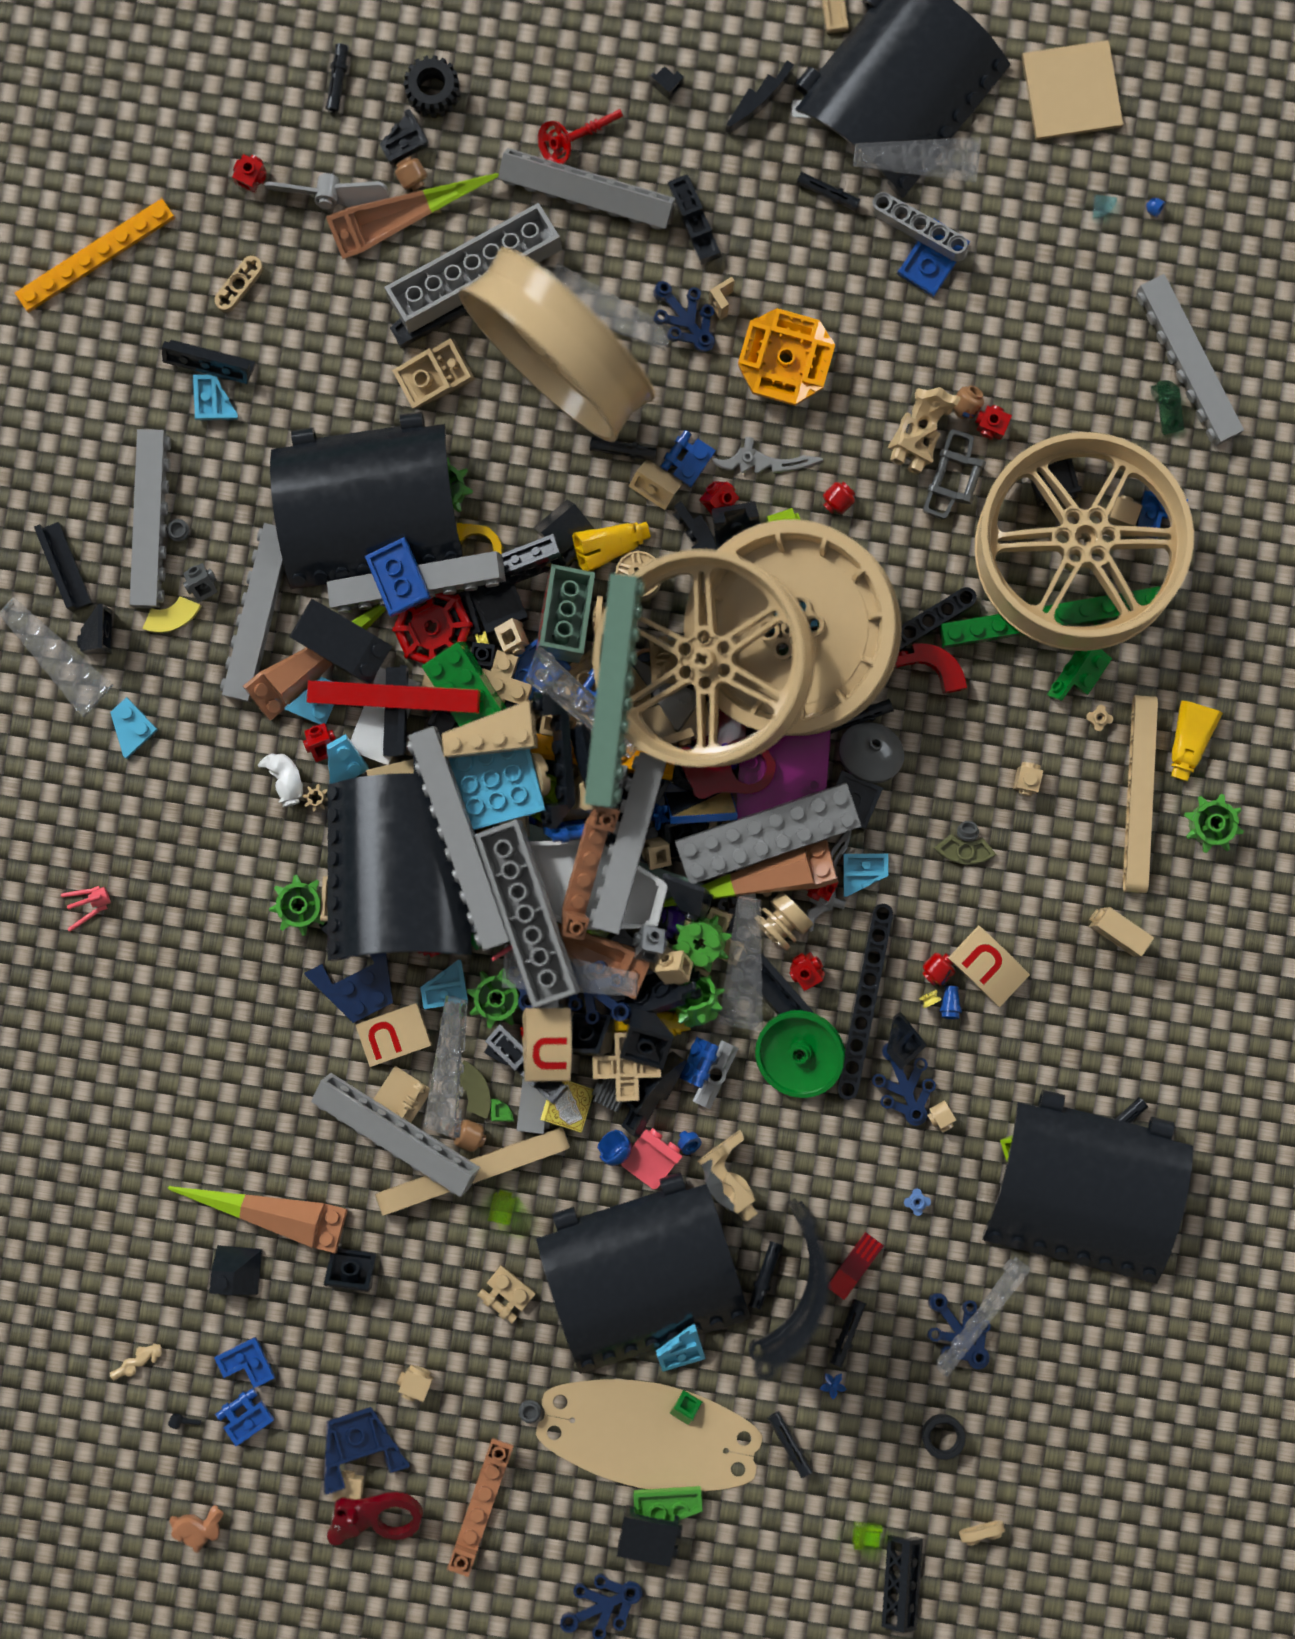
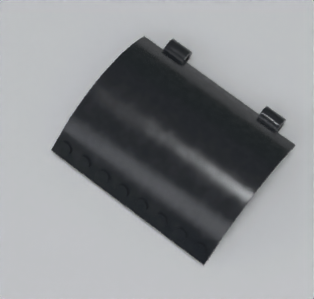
M862 0V4L868 10L864 17L819 72L812 67H808L794 84L795 88L805 96L795 110L819 121L851 143L877 167L888 180L887 183L896 195L901 198L906 196L1011 66V63L990 34L953 0Z
M414 412L400 415L401 426L321 438H317L314 427L292 430L291 439L293 446L271 449L270 481L273 512L279 547L290 589L325 585L328 581L372 574L365 556L403 537L407 539L417 565L464 557L451 495L445 424L425 427L423 412Z
M418 773L370 775L328 785V961H339L360 955L395 952H435L471 955V935L478 933L475 925L471 926L467 916V913L470 912L468 905L462 902L460 882L456 883L452 873V870L455 869L453 862H449L445 854L447 845L445 839L441 840L438 834L437 827H440L438 819H434L431 814L430 806L432 802L430 797L425 796L422 788L425 782L422 775L419 776Z
M1043 1089L1039 1096L1038 1107L1018 1102L1004 1177L991 1218L984 1229L982 1240L1157 1284L1172 1253L1183 1218L1191 1178L1193 1145L1171 1140L1175 1128V1123L1172 1121L1151 1117L1148 1126L1143 1127L1064 1107L1065 1095Z
M681 1172L659 1179L662 1191L579 1218L574 1207L552 1213L557 1232L536 1238L554 1305L579 1374L591 1372L606 1365H613L616 1362L634 1358L643 1353L656 1351L694 1324L698 1336H701L702 1334L721 1330L724 1327L751 1319L715 1204L706 1184L686 1190Z
M796 1198L787 1203L800 1225L806 1240L809 1255L808 1279L802 1298L790 1317L765 1337L753 1339L749 1344V1353L754 1360L753 1368L755 1375L763 1381L772 1379L776 1373V1367L778 1368L788 1362L808 1343L821 1321L827 1302L829 1287L828 1268L822 1245L815 1233L819 1228L802 1201L797 1202ZM760 1345L761 1355H758V1352L754 1354L756 1351L755 1346ZM765 1363L766 1366L770 1364L768 1367L769 1372L764 1373L763 1370L759 1372L761 1369L760 1364Z

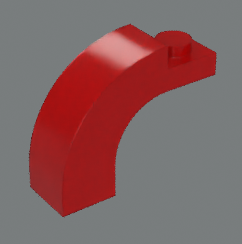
M918 643L911 646V654L908 651L899 652L894 668L913 664L929 666L937 673L943 694L963 691L967 688L961 666L946 650L935 645Z

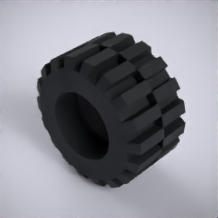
M428 55L423 56L424 60L422 61L418 58L415 60L416 65L410 64L408 67L409 72H406L404 76V88L411 107H414L418 114L422 111L424 117H428V114H431L432 118H437L436 114H441V117L445 116V111L451 112L453 110L452 105L456 106L458 97H460L458 74L454 70L451 63L447 64L444 58L438 60V56L435 55L432 56V59H429ZM431 78L439 79L445 83L442 91L435 95H426L420 91L421 85Z

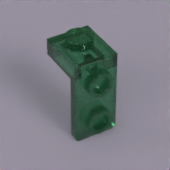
M1162 380L1157 385L1150 386L1151 395L1158 401L1161 432L1167 435L1184 430L1180 389L1169 380Z

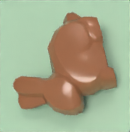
M214 1505L210 1508L208 1517L204 1521L195 1514H185L179 1518L172 1516L170 1518L171 1536L177 1541H182L192 1547L193 1551L198 1553L202 1546L207 1543L208 1539L216 1541L219 1538L220 1528L218 1522L223 1517V1512L218 1509V1506Z

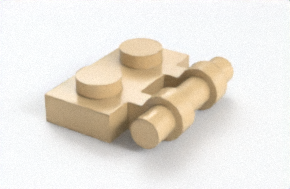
M500 1265L487 1282L493 1290L489 1294L482 1288L477 1296L483 1300V1304L487 1307L491 1306L499 1313V1317L513 1323L517 1318L511 1312L513 1307L515 1306L522 1311L536 1292L504 1266ZM498 1294L509 1301L506 1306L495 1299Z

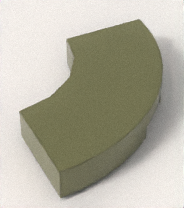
M950 834L934 847L942 857L958 864H978L997 855L983 837L976 841L965 842Z
M463 1060L455 1081L462 1085L467 1093V1111L488 1119L491 1108V1094L483 1074L474 1065Z

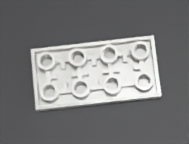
M379 668L373 684L386 685V669ZM409 679V686H421L420 682ZM364 706L350 741L361 756L390 765L392 757L383 756L385 707ZM408 709L407 719L409 717L411 709Z

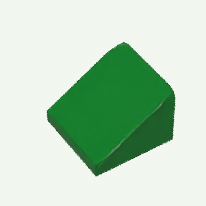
M683 1390L672 1407L670 1414L689 1425L698 1412L702 1401Z

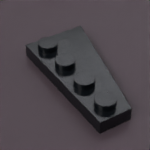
M462 304L411 333L407 331L401 319L397 320L390 327V330L400 348H403L468 312Z

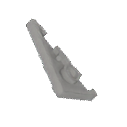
M637 659L634 666L639 676L648 686L651 684V668ZM664 684L651 692L654 697L674 684ZM687 687L658 703L676 732L682 729L697 707L696 692Z

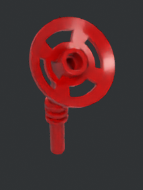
M618 109L598 120L595 118L594 122L591 120L590 124L585 123L584 127L570 133L567 132L561 123L554 120L547 121L542 124L538 132L540 152L545 159L564 164L570 157L572 141L588 134L593 135V132L601 131L602 127L624 116L621 110ZM551 126L555 127V129H552L549 133H547V130ZM546 141H549V146L554 151L552 155L547 148ZM566 152V155L562 159H559V156L565 154Z

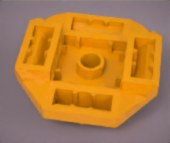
M776 308L749 322L738 367L752 394L796 406L823 389L835 343L820 320ZM788 354L792 360L786 363L781 361L780 356Z

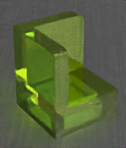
M854 1521L853 1549L863 1550V1546L878 1548L880 1545V1533L883 1531L881 1524Z

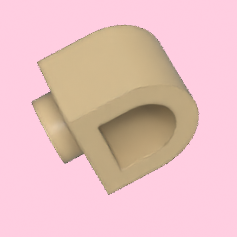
M945 1100L929 1109L930 1114L927 1115L934 1127L938 1125L942 1133L954 1127L952 1122L956 1121V1118Z

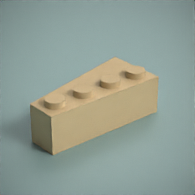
M532 702L521 703L442 733L444 757L450 759L538 748Z

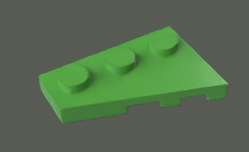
M701 1486L633 1490L635 1514L674 1521L675 1515L679 1516V1520L702 1512Z

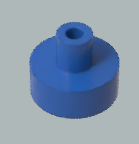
M683 1131L680 1133L678 1147L683 1154H692L699 1149L702 1141L695 1132L688 1133Z

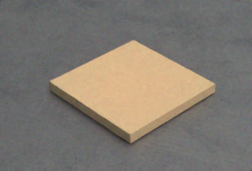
M1109 40L1022 54L1036 140L1123 126Z

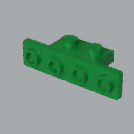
M1102 649L1075 651L1070 661L1064 666L1060 676L1052 684L1047 695L1050 698L1062 701L1073 685L1083 694L1088 695L1112 658Z

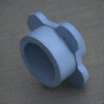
M914 1189L912 1194L904 1200V1205L910 1207L916 1216H920L923 1213L922 1210L931 1204L930 1198L925 1197L920 1189Z

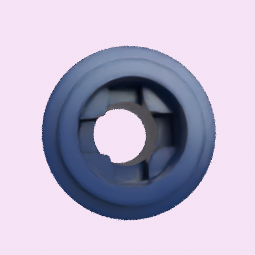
M945 986V993L939 1011L942 1013L941 1018L959 1019V1015L962 1013L958 992L959 987Z

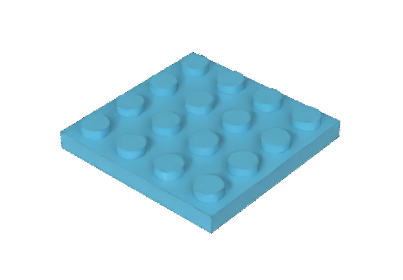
M531 749L449 759L473 830L546 810Z

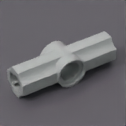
M723 1040L718 1045L716 1062L713 1061L709 1070L710 1073L714 1068L720 1069L722 1077L718 1081L711 1080L710 1077L708 1081L705 1080L703 1087L698 1088L692 1100L708 1109L711 1108L739 1049Z

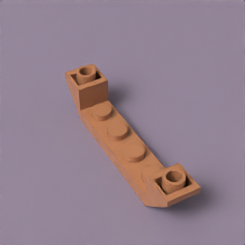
M596 806L585 822L562 906L561 935L564 937L584 940L589 923V918L585 913L608 831L614 833L619 815V810Z
M492 1438L447 1570L469 1577L514 1445Z

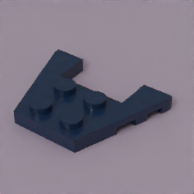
M387 953L370 954L374 964L335 984L332 983L323 964L304 974L352 1023H355L394 1003Z
M371 1407L326 1421L324 1495L345 1489L340 1464L379 1451H383L389 1473L410 1467L408 1461L399 1451L400 1449L393 1442L386 1428Z

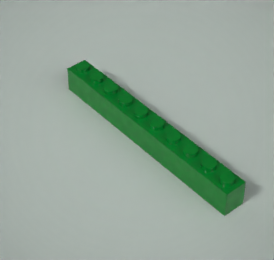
M1161 586L1134 590L1131 593L1139 605L1146 606L1156 597ZM1118 593L1128 611H1131L1123 595ZM1108 595L1059 603L1054 613V619L1058 624L1069 627L1118 619L1120 616L1118 609ZM1053 605L1044 606L1043 612L1048 613ZM1000 614L944 623L938 627L942 649L1024 635L1011 626Z

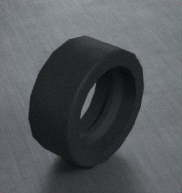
M938 1414L925 1422L921 1438L925 1449L931 1456L941 1460H949L962 1452L965 1446L966 1435L962 1425L956 1418L947 1414ZM942 1423L952 1426L957 1434L954 1446L947 1450L935 1448L930 1440L933 1428Z

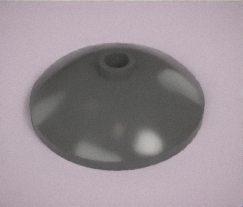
M862 722L853 725L845 731L839 742L838 752L842 765L852 776L868 783L888 781L899 772L903 765V745L898 736L884 725L874 722Z

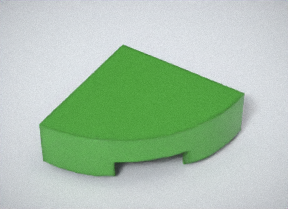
M491 1099V1121H514L510 1107L501 1100Z

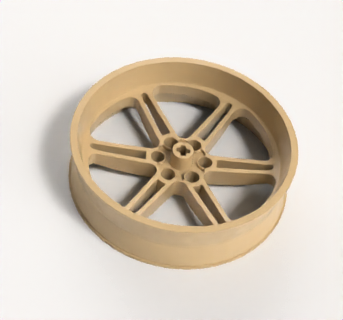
M506 247L499 248L497 256L487 272L459 291L460 300L466 311L501 354L553 404L599 438L609 442L616 441L619 432L631 414L647 402H652L655 399V391L647 375L608 327L564 285L524 255Z
M1094 432L1067 433L1045 439L1027 448L1016 456L1000 473L987 496L977 524L974 552L976 568L982 587L991 604L1016 630L1030 639L1058 649L1071 651L1099 650L1115 646L1135 637L1148 628L1165 610L1168 603L1179 590L1188 572L1194 546V528L1189 504L1177 480L1148 451L1125 439L1108 434ZM1089 457L1110 462L1113 469L1091 508L1082 510L1048 469L1050 464L1068 458ZM1122 470L1124 474L1107 508L1104 509L1098 506L1116 472ZM1037 472H1040L1042 474V476L1046 479V481L1049 483L1051 488L1054 490V492L1057 494V496L1060 498V500L1067 509L1063 510V508L1061 507L1053 493L1050 491L1048 486L1045 484V482L1042 480V478L1039 476ZM1026 477L1034 482L1058 519L1059 527L1001 532L997 525L1000 507L1009 490L1019 479ZM1128 477L1140 480L1154 493L1168 515L1170 521L1169 528L1113 526L1108 522L1109 512ZM1096 516L1099 518L1100 523L1095 524L1091 522L1090 517ZM1067 517H1074L1078 523H1069ZM1102 535H1109L1112 538V542L1104 541ZM1057 536H1064L1067 539V543H1060L1057 540ZM1120 536L1166 537L1169 540L1120 539ZM1049 538V541L998 543L999 541ZM1084 539V542H1087L1086 545H1081L1079 540ZM1163 548L1168 552L1169 565L1166 577L1158 594L1150 604L1141 606L1136 602L1109 553L1110 550ZM1056 551L1061 554L1062 561L1041 603L1030 605L1021 599L1007 584L998 569L996 555L1002 552ZM1092 554H1099L1102 561H1095L1092 558ZM1069 555H1077L1079 557V561H1071ZM1082 567H1087L1093 572L1118 609L1120 616L1118 619L1102 625L1069 627L1058 624L1054 619V613L1078 570ZM1104 567L1108 570L1131 611H1128L1115 587L1104 572ZM1063 568L1071 571V575L1048 613H1044L1045 603Z
M687 550L665 555L641 567L631 576L643 578L642 582L645 583L644 594H646L649 590L670 578L690 574L694 579V633L691 637L686 638L641 616V619H638L677 639L673 647L639 628L640 635L675 654L678 658V664L674 669L634 696H631L632 706L631 710L627 713L629 731L625 734V737L647 754L673 764L720 767L741 763L763 753L777 743L789 731L801 714L811 690L815 667L814 642L810 626L800 604L788 588L771 573L753 563L731 554L713 550ZM718 569L730 570L747 578L760 588L769 600V606L766 610L724 636H719L717 630L713 574ZM702 573L705 575L708 625H703ZM606 608L597 628L593 648V669L596 687L598 685ZM777 611L775 618L737 643L736 637ZM785 622L791 632L793 660L789 681L784 689L778 690L738 666L735 662V657L777 624ZM708 631L710 633V640L704 644L701 637L704 632ZM728 642L730 650L728 653L723 654L721 646L723 643ZM686 644H690L691 652L685 656L683 654V647ZM702 655L708 657L706 664L700 663ZM725 665H729L731 669L727 677H724L721 672ZM689 666L692 670V674L689 678L686 679L683 675V671L686 667ZM739 674L779 696V702L737 682ZM676 677L678 683L643 704L634 707L635 702ZM706 677H709L712 682L708 689L703 687V680ZM725 682L768 703L774 709L772 720L764 728L751 737L729 746H721L717 743L719 688ZM693 684L696 688L698 742L694 749L687 751L669 744L652 732L644 723L642 713L649 707ZM705 695H710V735L708 747H706Z

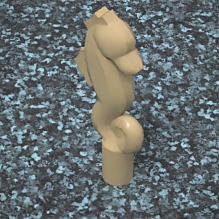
M153 1343V1345L148 1347L138 1346L135 1354L136 1358H128L123 1361L120 1368L110 1372L111 1379L114 1381L124 1375L127 1377L133 1376L136 1373V1367L145 1365L150 1358L151 1362L156 1363L157 1358L162 1354L161 1344Z

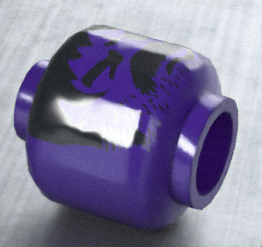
M676 906L663 908L657 928L665 929V939L672 940L673 936H679L680 932L677 930L676 924L684 926V914Z

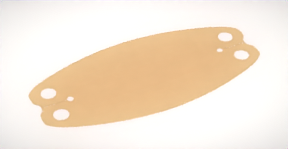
M621 1379L572 1382L547 1390L542 1398V1407L545 1410L544 1419L538 1423L536 1429V1436L539 1441L563 1459L598 1476L643 1489L701 1486V1491H713L744 1485L755 1478L756 1464L753 1461V1456L760 1449L762 1443V1435L753 1424L709 1399L688 1392L701 1400L702 1404L693 1421L687 1425L670 1414L672 1407L683 1391L682 1389L653 1382ZM557 1395H563L567 1398V1406L565 1408L557 1409L554 1406L553 1400ZM570 1418H575V1422L570 1423ZM558 1426L561 1429L559 1439L552 1440L548 1437L547 1430L549 1427ZM742 1431L748 1432L751 1436V1441L746 1446L740 1445L737 1441V1435ZM728 1448L730 1452L725 1454L723 1449ZM736 1462H740L745 1466V1473L740 1477L734 1476L731 1472V1467Z

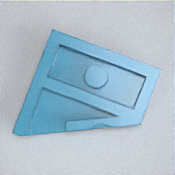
M193 375L195 420H238V414L231 405L227 394L222 389L218 378L213 375Z
M319 677L316 681H330V680H328V679H326V678H323V677ZM305 689L293 702L285 706V710L320 725L327 723L334 704L307 703V689Z
M127 697L110 712L122 754L126 759L158 731Z
M346 734L327 744L329 784L356 778L366 772V770H369L367 763Z
M843 854V897H848L888 876V854Z
M457 960L420 987L424 1009L468 1002L462 960Z
M695 1324L656 1350L662 1372L705 1359Z

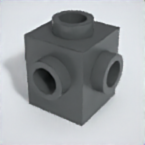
M203 563L192 566L183 573L186 580L183 585L189 595L193 593L198 603L218 592L214 581L217 580L211 568L207 570Z
M643 925L633 937L635 959L656 963L666 950L667 939H665V929L657 928L654 925Z

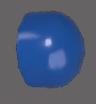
M619 1130L608 1132L602 1137L597 1146L601 1153L599 1157L608 1166L624 1163L630 1156L632 1147L628 1137Z

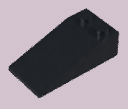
M312 598L289 636L291 639L368 684H371L392 648L390 644Z

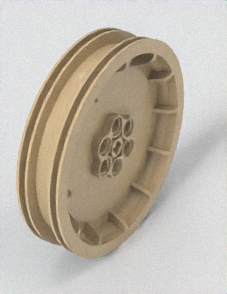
M778 520L763 523L739 533L723 544L717 551L737 556L763 568L780 580L793 594L798 603L805 602L806 610L804 614L809 626L813 620H818L820 623L817 631H811L815 653V667L811 690L801 714L785 735L803 736L825 732L845 724L864 711L876 699L888 682L895 667L901 644L902 624L898 599L889 577L878 561L860 544L840 531L823 524L805 520ZM718 569L714 572L713 586L719 636L728 634L768 608L769 600L767 596L747 578L726 569ZM702 573L703 625H708L705 575ZM694 584L685 610L684 637L686 638L691 637L694 633ZM775 613L736 637L737 643L775 618ZM781 622L774 627V636L768 638L764 634L735 657V662L738 666L778 690L786 687L790 678L793 660L791 632H788L790 628L785 622ZM708 631L704 632L701 637L704 644L710 640V633ZM728 642L723 643L721 646L722 653L726 654L730 650ZM786 643L789 648L788 653L781 656L779 647ZM686 644V653L687 655H689L691 652V646L690 644ZM702 655L700 663L706 664L708 657ZM729 665L723 666L721 670L724 677H727L731 672ZM739 674L737 682L779 702V696ZM709 677L703 680V687L705 689L711 686L712 682ZM726 682L720 686L719 709L734 720L757 730H761L772 720L774 709L768 703Z

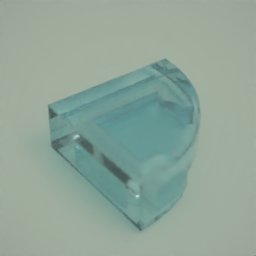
M1095 195L1092 219L1101 218L1110 213L1116 204L1117 197Z

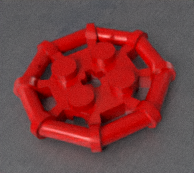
M437 593L435 597L427 600L426 605L418 609L413 607L398 614L396 623L392 627V632H395L404 652V657L407 660L411 659L422 664L427 663L437 656V649L445 645L450 647L455 644L451 641L455 635V628H461L457 642L466 643L470 629L473 627V622H470L461 602V597L458 594L444 595L443 593ZM435 597L447 601L445 607L435 605ZM453 608H455L461 622H454L450 613ZM411 611V612H412V616H411V617H413V618H412L411 622H409V625H408V626H405L404 624H405V621H406L408 612ZM430 621L437 624L435 632L427 630ZM409 631L414 641L412 645L409 644L404 632ZM419 646L429 649V656L416 652Z

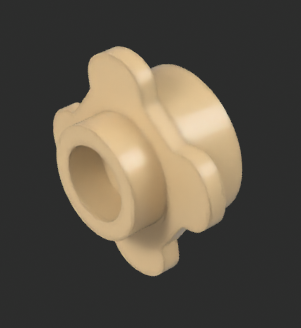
M1098 705L1095 711L1089 712L1086 716L1096 731L1103 730L1106 724L1113 722V716L1106 712L1104 705Z

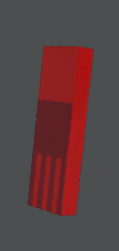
M864 1232L830 1279L828 1289L845 1300L884 1245L867 1232Z

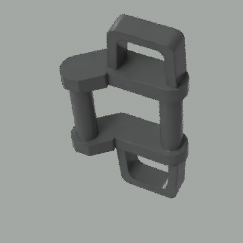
M955 429L950 431L944 449H941L939 455L941 458L933 482L929 484L927 489L929 493L923 507L925 514L944 520L947 518L954 502L972 504L974 499L973 493L980 472L986 465L984 460L970 457L974 442L972 435ZM953 436L968 441L966 456L948 450ZM949 461L973 468L964 493L940 487ZM932 494L951 500L945 513L929 509L928 506Z

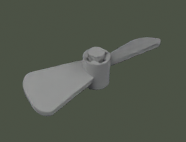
M329 173L319 175L317 188L265 182V188L268 190L315 195V203L320 208L326 210L335 207L336 204L353 207L389 198L388 188L382 182L340 184L339 178Z

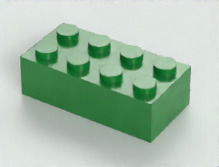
M456 642L422 665L423 670L435 688L480 690L479 713L450 711L459 727L507 709L465 642Z

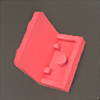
M646 1128L632 1146L630 1156L621 1165L650 1188L657 1189L660 1186L659 1179L668 1175L674 1165L682 1158V1154L679 1153L681 1149L671 1141L669 1144L661 1139L663 1135L653 1128L649 1131Z

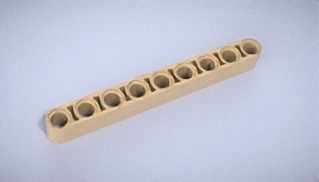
M1134 695L1132 699L1123 867L1124 892L1147 893L1149 887L1158 712L1157 696Z
M559 1127L544 1134H539L470 1159L469 1161L480 1167L473 1183L569 1149L570 1145L564 1128ZM425 1175L376 1193L375 1197L383 1216L450 1191Z

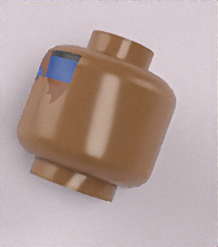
M972 385L962 387L956 394L961 399L958 405L953 407L954 414L961 419L974 418L984 405L982 391Z

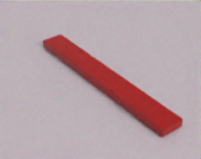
M308 680L307 703L479 713L480 690Z

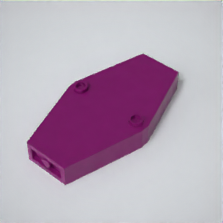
M831 730L803 736L784 735L777 743L771 746L768 750L773 760L775 759L774 778L766 788L759 792L751 794L737 793V819L826 789ZM760 755L739 763L738 780L741 783L754 784L761 780L765 772V763Z

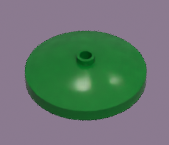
M793 1010L775 1016L764 1026L756 1042L755 1056L762 1076L773 1088L788 1096L809 1098L826 1092L836 1083L844 1067L845 1048L839 1033L826 1019L812 1012Z

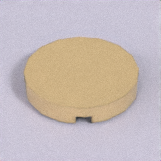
M532 753L542 796H547L551 785L549 777L546 778L545 774L548 771V766L541 754Z

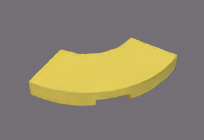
M179 597L176 603L169 608L162 610L151 608L142 629L154 633H167L188 624L197 615L201 605Z

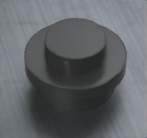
M172 520L167 526V534L174 541H183L189 535V526L184 520Z
M964 821L957 828V836L964 841H974L979 836V829L974 822Z
M526 1400L520 1405L519 1416L524 1422L533 1423L540 1418L541 1407L536 1401Z

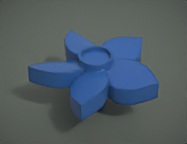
M655 803L651 821H655L656 830L660 829L661 822H669L665 816L667 805L660 806Z
M825 1373L827 1383L822 1384L820 1390L829 1391L832 1399L837 1396V1391L847 1390L844 1385L840 1384L842 1373L837 1374L834 1378L830 1374Z

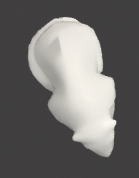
M269 754L259 762L258 767L269 769V773L278 779L275 787L281 798L279 803H282L283 807L299 804V799L304 795L303 784L294 762L285 754Z

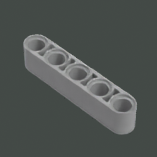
M880 192L874 196L873 210L877 218L953 261H962L966 258L968 244L964 236L888 193ZM881 203L888 204L884 209L878 207ZM902 213L907 215V217L904 219H898L896 217L898 214ZM918 224H923L926 226L922 230H918L915 228V226ZM936 235L944 236L942 240L934 239ZM956 245L963 247L960 251H955L952 248Z

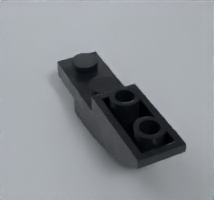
M681 501L674 505L675 513H673L675 520L679 525L684 524L687 529L685 534L692 543H697L691 547V550L717 551L713 535L702 515L700 514L693 519Z
M672 1051L668 1054L663 1070L661 1069V1077L642 1078L639 1082V1101L626 1102L625 1105L630 1108V1111L622 1127L632 1136L640 1138L659 1100L667 1101L683 1072L687 1061L676 1052Z

